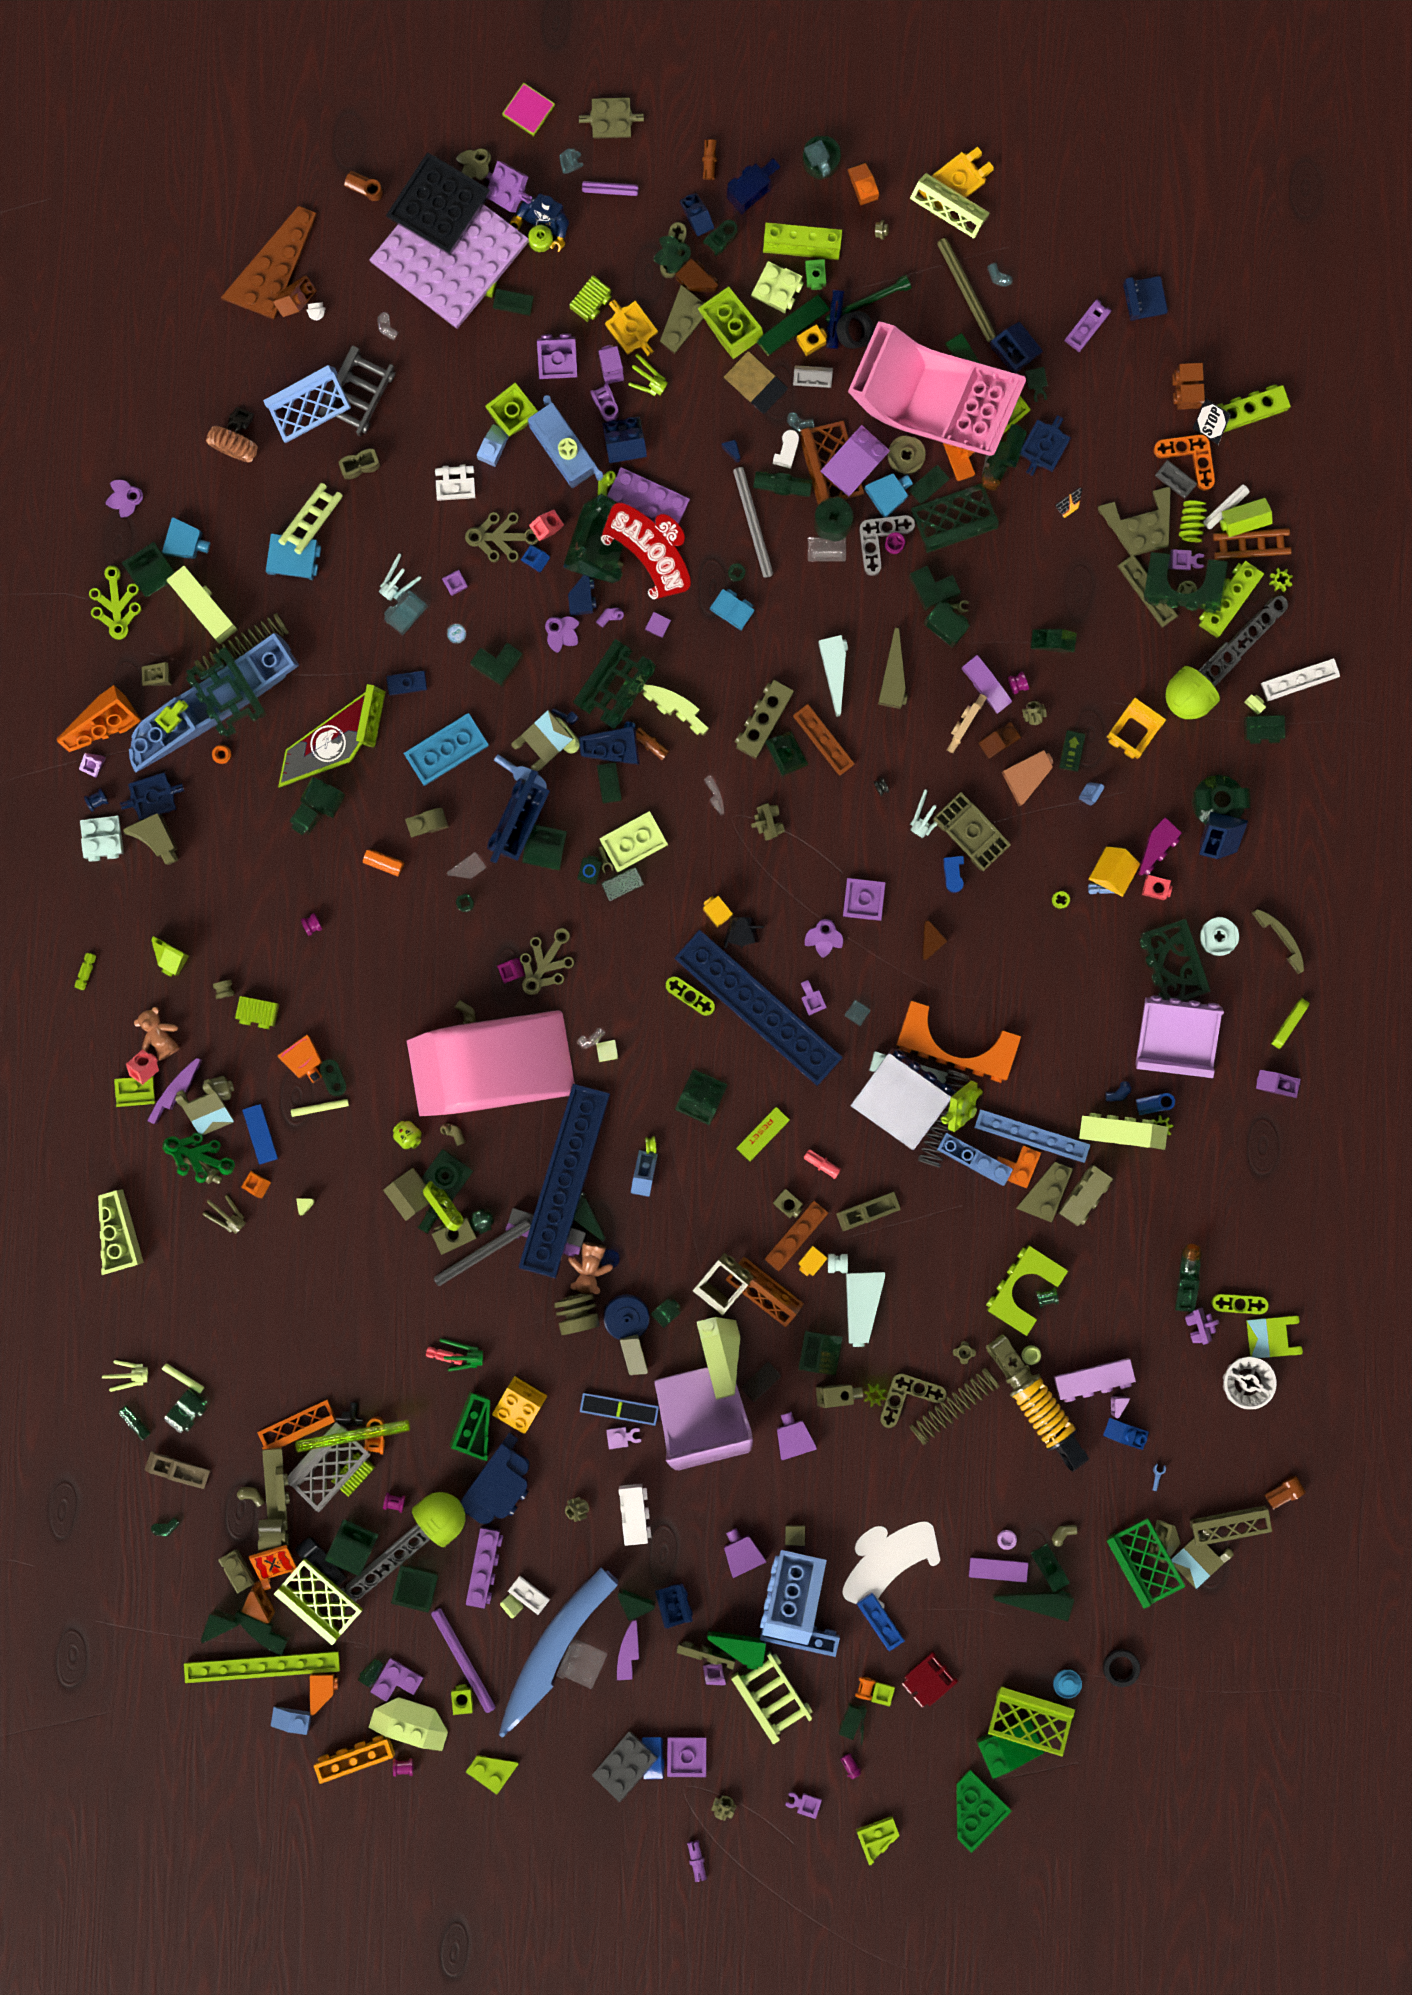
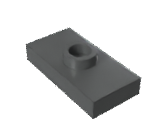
M1168 460L1155 475L1184 499L1197 485L1194 480Z

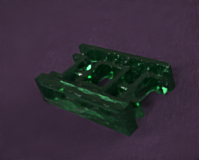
M616 639L573 701L577 707L588 714L592 712L594 707L602 710L604 713L600 720L613 729L620 724L623 715L632 706L634 699L643 690L644 684L653 675L656 665L644 656L640 658L638 663L630 660L628 657L632 650ZM620 660L626 662L621 671L616 669ZM632 667L638 670L633 679L627 676ZM618 675L626 681L618 693L614 695L607 688L615 676ZM599 691L605 694L600 703L594 700ZM611 699L617 702L612 710L606 708Z
M224 647L219 650V653L213 655L217 662L216 665L202 673L197 666H194L191 670H186L188 674L186 679L191 687L195 686L198 690L196 696L201 704L205 702L208 709L205 711L211 720H216L218 725L215 727L219 734L229 738L231 737L230 735L237 733L232 725L236 721L249 715L251 720L255 722L258 718L265 717L267 713L230 652ZM222 658L236 680L233 681L230 675L222 679L218 676L216 671L224 667L221 662ZM197 674L200 680L208 676L211 677L214 684L206 688L209 696H206L194 675ZM229 682L237 696L220 705L213 691ZM241 691L245 693L255 713H252L249 707L240 712L236 706L238 702L244 699L240 693ZM215 707H217L221 713L227 709H230V711L234 715L233 717L226 720V723L229 726L228 729L225 728L224 724L222 723L221 719L214 709Z

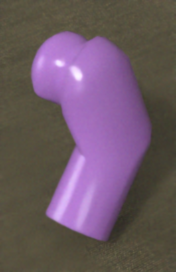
M607 608L596 623L603 628L609 620H621L624 617V612L620 608Z

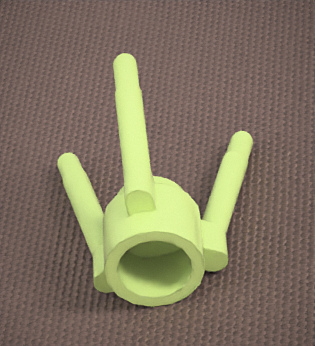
M114 1360L115 1364L135 1369H132L131 1374L102 1375L103 1379L131 1378L132 1381H135L109 1389L112 1392L147 1383L148 1367H143V1364Z

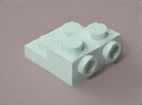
M119 816L80 820L83 858L92 862L99 861L100 857L107 856V859L119 858L120 854H124Z

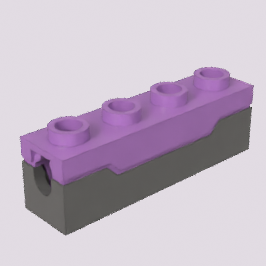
M513 1208L506 1230H510L526 1219L532 1223L534 1214ZM571 1227L564 1254L572 1257L575 1254L579 1255L586 1232ZM529 1231L522 1234L521 1236L528 1237Z

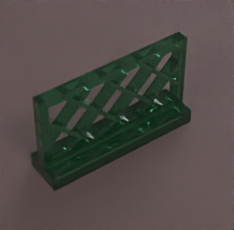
M983 483L911 508L926 553L997 529L999 526L998 518L993 511ZM981 490L983 497L980 502L970 498L973 492ZM960 497L966 500L962 508L953 505L955 498ZM968 501L978 505L975 513L965 510ZM942 503L948 506L945 514L935 511L938 504ZM980 507L988 509L990 516L983 518L977 515ZM950 508L960 511L956 520L947 516ZM925 510L930 512L926 521L918 517V511ZM963 513L972 517L970 523L964 524L959 521ZM932 514L942 518L939 526L929 522ZM945 519L955 523L952 529L946 530L941 528ZM926 526L936 529L933 536L926 538L924 533Z

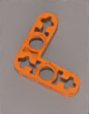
M1194 435L1164 439L1155 444L1154 454L1158 458L1193 455L1198 488L1207 491L1213 487L1215 483L1210 442L1206 436ZM1199 439H1201V442H1205L1202 449L1199 446H1193L1190 451L1191 444H1196ZM1184 442L1187 449L1180 452L1177 450L1176 444ZM1170 443H1173L1172 449L1166 450L1164 454L1158 451L1161 444L1167 448L1171 446ZM1198 459H1207L1208 466L1201 468L1198 465ZM1209 470L1210 473H1206V479L1210 480L1211 482H1209L1208 485L1205 486L1204 483H1201V481L1204 479L1203 473L1199 474V472H1205Z

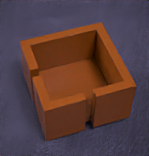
M1203 363L1179 364L1174 374H1172V385L1176 387L1175 393H1173V404H1177V410L1200 409L1204 403V384H1199V381L1204 380Z

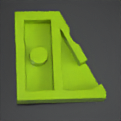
M892 1816L856 1829L869 1865H872L881 1852L884 1853L889 1844L899 1837Z

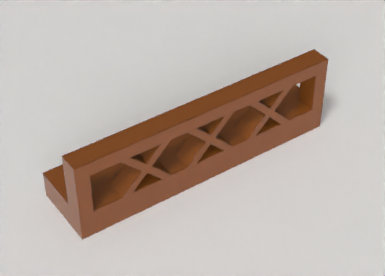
M743 1257L738 1264L746 1268L754 1278L742 1293L784 1327H787L804 1303L747 1258ZM731 1273L725 1279L736 1289L742 1284V1282L734 1279ZM749 1287L755 1288L758 1294H753ZM764 1299H769L773 1306L767 1305ZM780 1311H784L790 1317L786 1320L780 1315Z

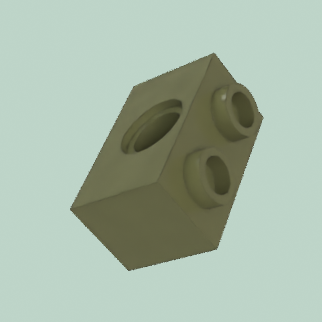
M468 1217L463 1219V1224L457 1230L459 1237L456 1240L450 1239L448 1235L450 1230L444 1224L434 1228L435 1233L432 1236L441 1255L477 1238Z

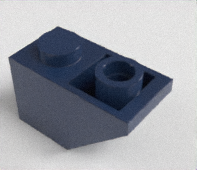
M697 193L687 195L679 201L697 237L715 229L708 209Z
M585 573L568 593L571 616L592 614L593 608H596V598L591 596V589H594V580L589 578V573Z

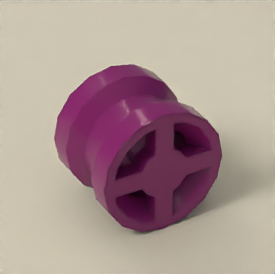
M1020 672L1017 676L1008 677L1014 695L1018 694L1021 690H1029L1023 672Z
M312 913L308 918L301 919L308 936H311L315 931L323 930L315 913Z

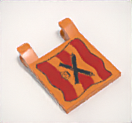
M287 1545L249 1556L264 1591L271 1589L270 1578L288 1572L292 1574L297 1568Z

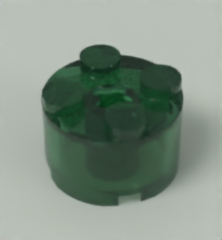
M815 136L805 144L803 150L802 164L805 171L810 176L819 180L832 176L840 165L841 152L838 143L828 136ZM818 155L821 157L824 155L825 159H818Z
M840 497L828 498L822 501L816 508L814 528L817 534L823 539L834 542L847 537L853 522V511L850 505Z
M312 777L301 796L300 802L312 806L317 812L333 818L344 800L345 794L333 786Z

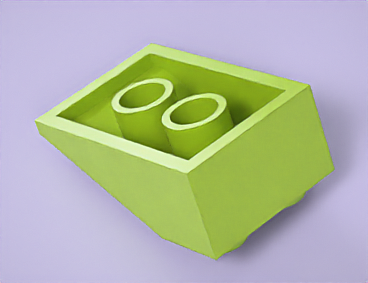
M729 286L698 308L711 330L733 359L756 344V341L763 336L762 327Z

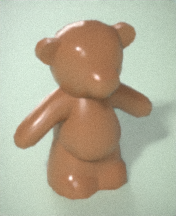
M154 1007L152 1010L142 1012L138 1019L134 1021V1025L140 1026L143 1030L147 1031L142 1049L147 1052L152 1044L155 1047L158 1060L161 1061L180 1049L177 1043L165 1032L177 1031L178 1026L175 1024H160L159 1008Z
M583 1242L582 1264L574 1257H569V1263L580 1273L576 1282L571 1283V1289L577 1290L582 1294L600 1293L596 1277L613 1269L611 1264L599 1267L606 1250L605 1246Z

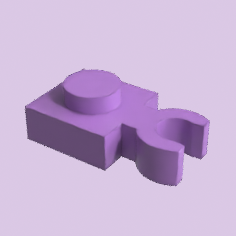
M1173 549L1171 550L1170 569L1191 570V565L1196 569L1202 568L1204 565L1198 564L1197 558H1203L1204 555L1199 553L1191 556V550Z
M789 1792V1796L794 1797L795 1801L793 1803L786 1802L785 1805L789 1808L798 1807L797 1813L816 1819L822 1799L803 1793L802 1798H799L796 1793Z

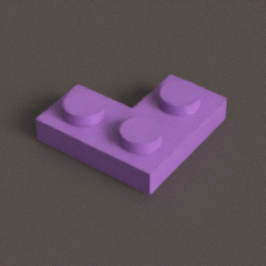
M390 1658L373 1686L371 1693L386 1702L396 1686L414 1695L424 1677Z

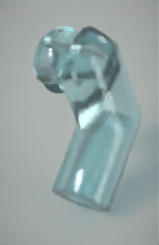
M996 263L987 266L994 284L1006 287L1012 283L1011 275L1000 273Z
M794 412L789 413L787 416L788 424L796 431L814 428L813 419L803 421Z

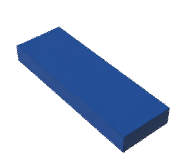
M262 1104L243 1109L242 1111L259 1165L278 1159Z
M870 1593L856 1603L889 1652L905 1641L873 1593Z

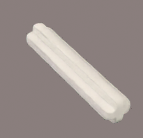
M1243 484L1236 489L1203 521L1205 527L1212 529L1222 519V511L1234 508L1249 494V489Z

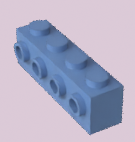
M816 1626L813 1627V1633L808 1645L762 1635L763 1628H761L760 1640L833 1657H836L840 1640L836 1631L831 1629H825V1632L819 1631Z

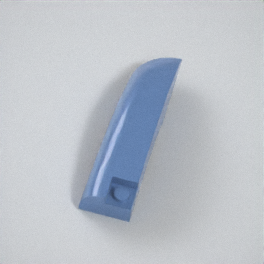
M273 633L222 670L185 693L173 698L145 718L136 727L131 737L129 757L134 771L142 770L206 732L283 680L288 673L297 668L299 664L283 638ZM179 700H184L189 706L179 715L183 720L171 733H167L154 719L166 706L173 708Z
M601 1567L564 1604L537 1641L511 1693L499 1731L500 1737H504L553 1688L555 1683L553 1677L558 1664L576 1632L598 1605L618 1586V1580L608 1570L605 1571Z

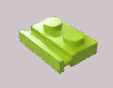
M154 1076L143 1085L134 1078L114 1079L116 1107L156 1104Z

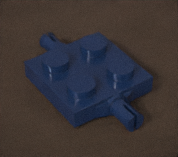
M1057 415L1052 425L1045 424L1039 420L1036 421L1019 452V455L1031 462L1026 471L1027 474L1030 473L1033 476L1037 467H1043L1053 472L1071 437L1063 434L1059 429L1064 420L1062 417L1060 418Z
M164 772L129 783L131 800L120 802V806H122V810L133 807L137 812L139 821H142L157 813L164 814L177 810L174 794L185 791L182 783L171 786Z

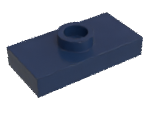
M425 671L386 676L389 696L427 690Z

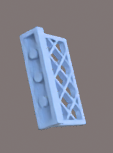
M328 365L263 400L265 406L269 408L285 443L351 408L334 367ZM331 380L335 384L333 393L325 391L327 383ZM313 390L320 391L317 402L309 400L310 393ZM324 393L332 395L329 406L321 404ZM336 397L341 398L344 406L339 409L333 408ZM298 398L304 400L300 411L292 408L294 401ZM307 402L316 404L312 415L304 412ZM319 406L328 408L326 415L322 418L316 416ZM282 407L287 408L284 419L279 418L276 410ZM291 410L299 413L296 424L288 421ZM303 414L311 417L310 423L306 427L300 425ZM287 423L295 426L293 434L289 436L285 433Z

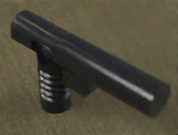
M350 1402V1412H342V1417H336V1422L341 1425L363 1426V1418H357L358 1402ZM355 1418L356 1423H351L350 1420Z

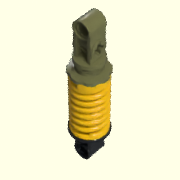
M1000 1335L986 1346L988 1353L1006 1376V1382L1013 1388L1009 1395L1017 1400L1016 1403L1021 1405L1020 1409L1022 1411L1028 1409L1024 1415L1026 1417L1031 1416L1028 1419L1030 1423L1036 1421L1033 1424L1034 1429L1040 1427L1037 1430V1434H1044L1041 1440L1046 1443V1449L1048 1451L1056 1449L1067 1468L1072 1472L1089 1461L1087 1453L1074 1438L1078 1429L1075 1428L1073 1423L1068 1422V1416H1064V1410H1060V1405L1056 1403V1399L1052 1397L1048 1387L1043 1384L1040 1374H1031L1029 1366L1024 1365L1010 1341L1004 1335Z

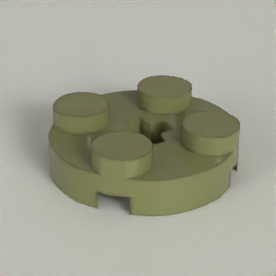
M910 436L896 438L891 443L890 451L887 454L889 465L901 475L917 472L925 461L924 445L919 439ZM904 450L911 452L909 460L902 458Z

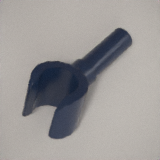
M554 708L551 711L571 725L575 724L579 719L572 711L568 715Z

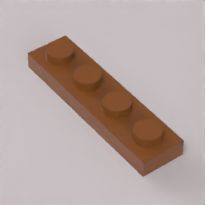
M808 704L793 715L796 722L839 776L855 765Z
M813 1201L765 1257V1260L776 1270L780 1271L828 1215V1212Z

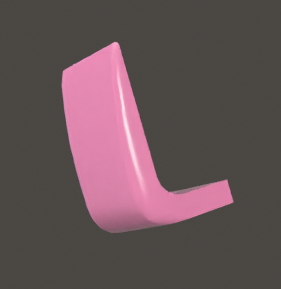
M878 321L848 392L867 413L889 426L945 444L992 456L997 450L1026 383V378L1022 375L931 350L912 340L896 326Z
M559 1010L456 1025L433 1030L407 1040L419 1116L456 1114L570 1096L572 1086L575 1084L563 1013Z

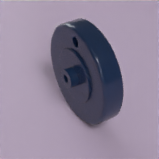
M623 1294L609 1301L604 1309L603 1320L608 1333L620 1340L638 1334L640 1337L644 1334L649 1325L650 1315L648 1307L642 1299L634 1295Z

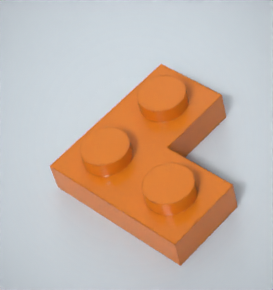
M1022 1146L1016 1163L999 1156L996 1160L1013 1169L1007 1181L1027 1188L1041 1153Z

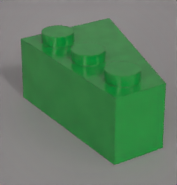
M472 1391L469 1392L449 1444L454 1450L487 1461L490 1413V1400L488 1397Z

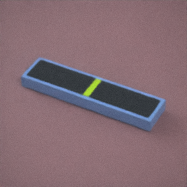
M583 1393L580 1412L655 1426L659 1406Z

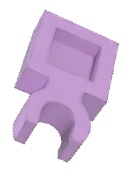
M626 1427L606 1430L609 1449L628 1447V1441L633 1443L641 1442V1438H633V1433L639 1432V1428H633L630 1432H626Z

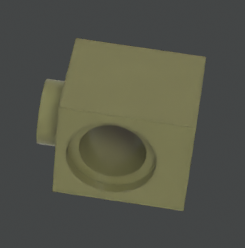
M786 1189L773 1202L789 1218L792 1216L796 1218L803 1210L801 1208L802 1203ZM791 1199L794 1201L795 1205L792 1210L784 1208L785 1200Z

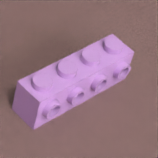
M1129 1358L1053 1376L1058 1398L1060 1400L1064 1399V1402L1076 1400L1075 1396L1083 1395V1398L1094 1396V1392L1100 1390L1102 1393L1113 1391L1112 1387L1120 1386V1389L1131 1387V1383L1136 1382Z

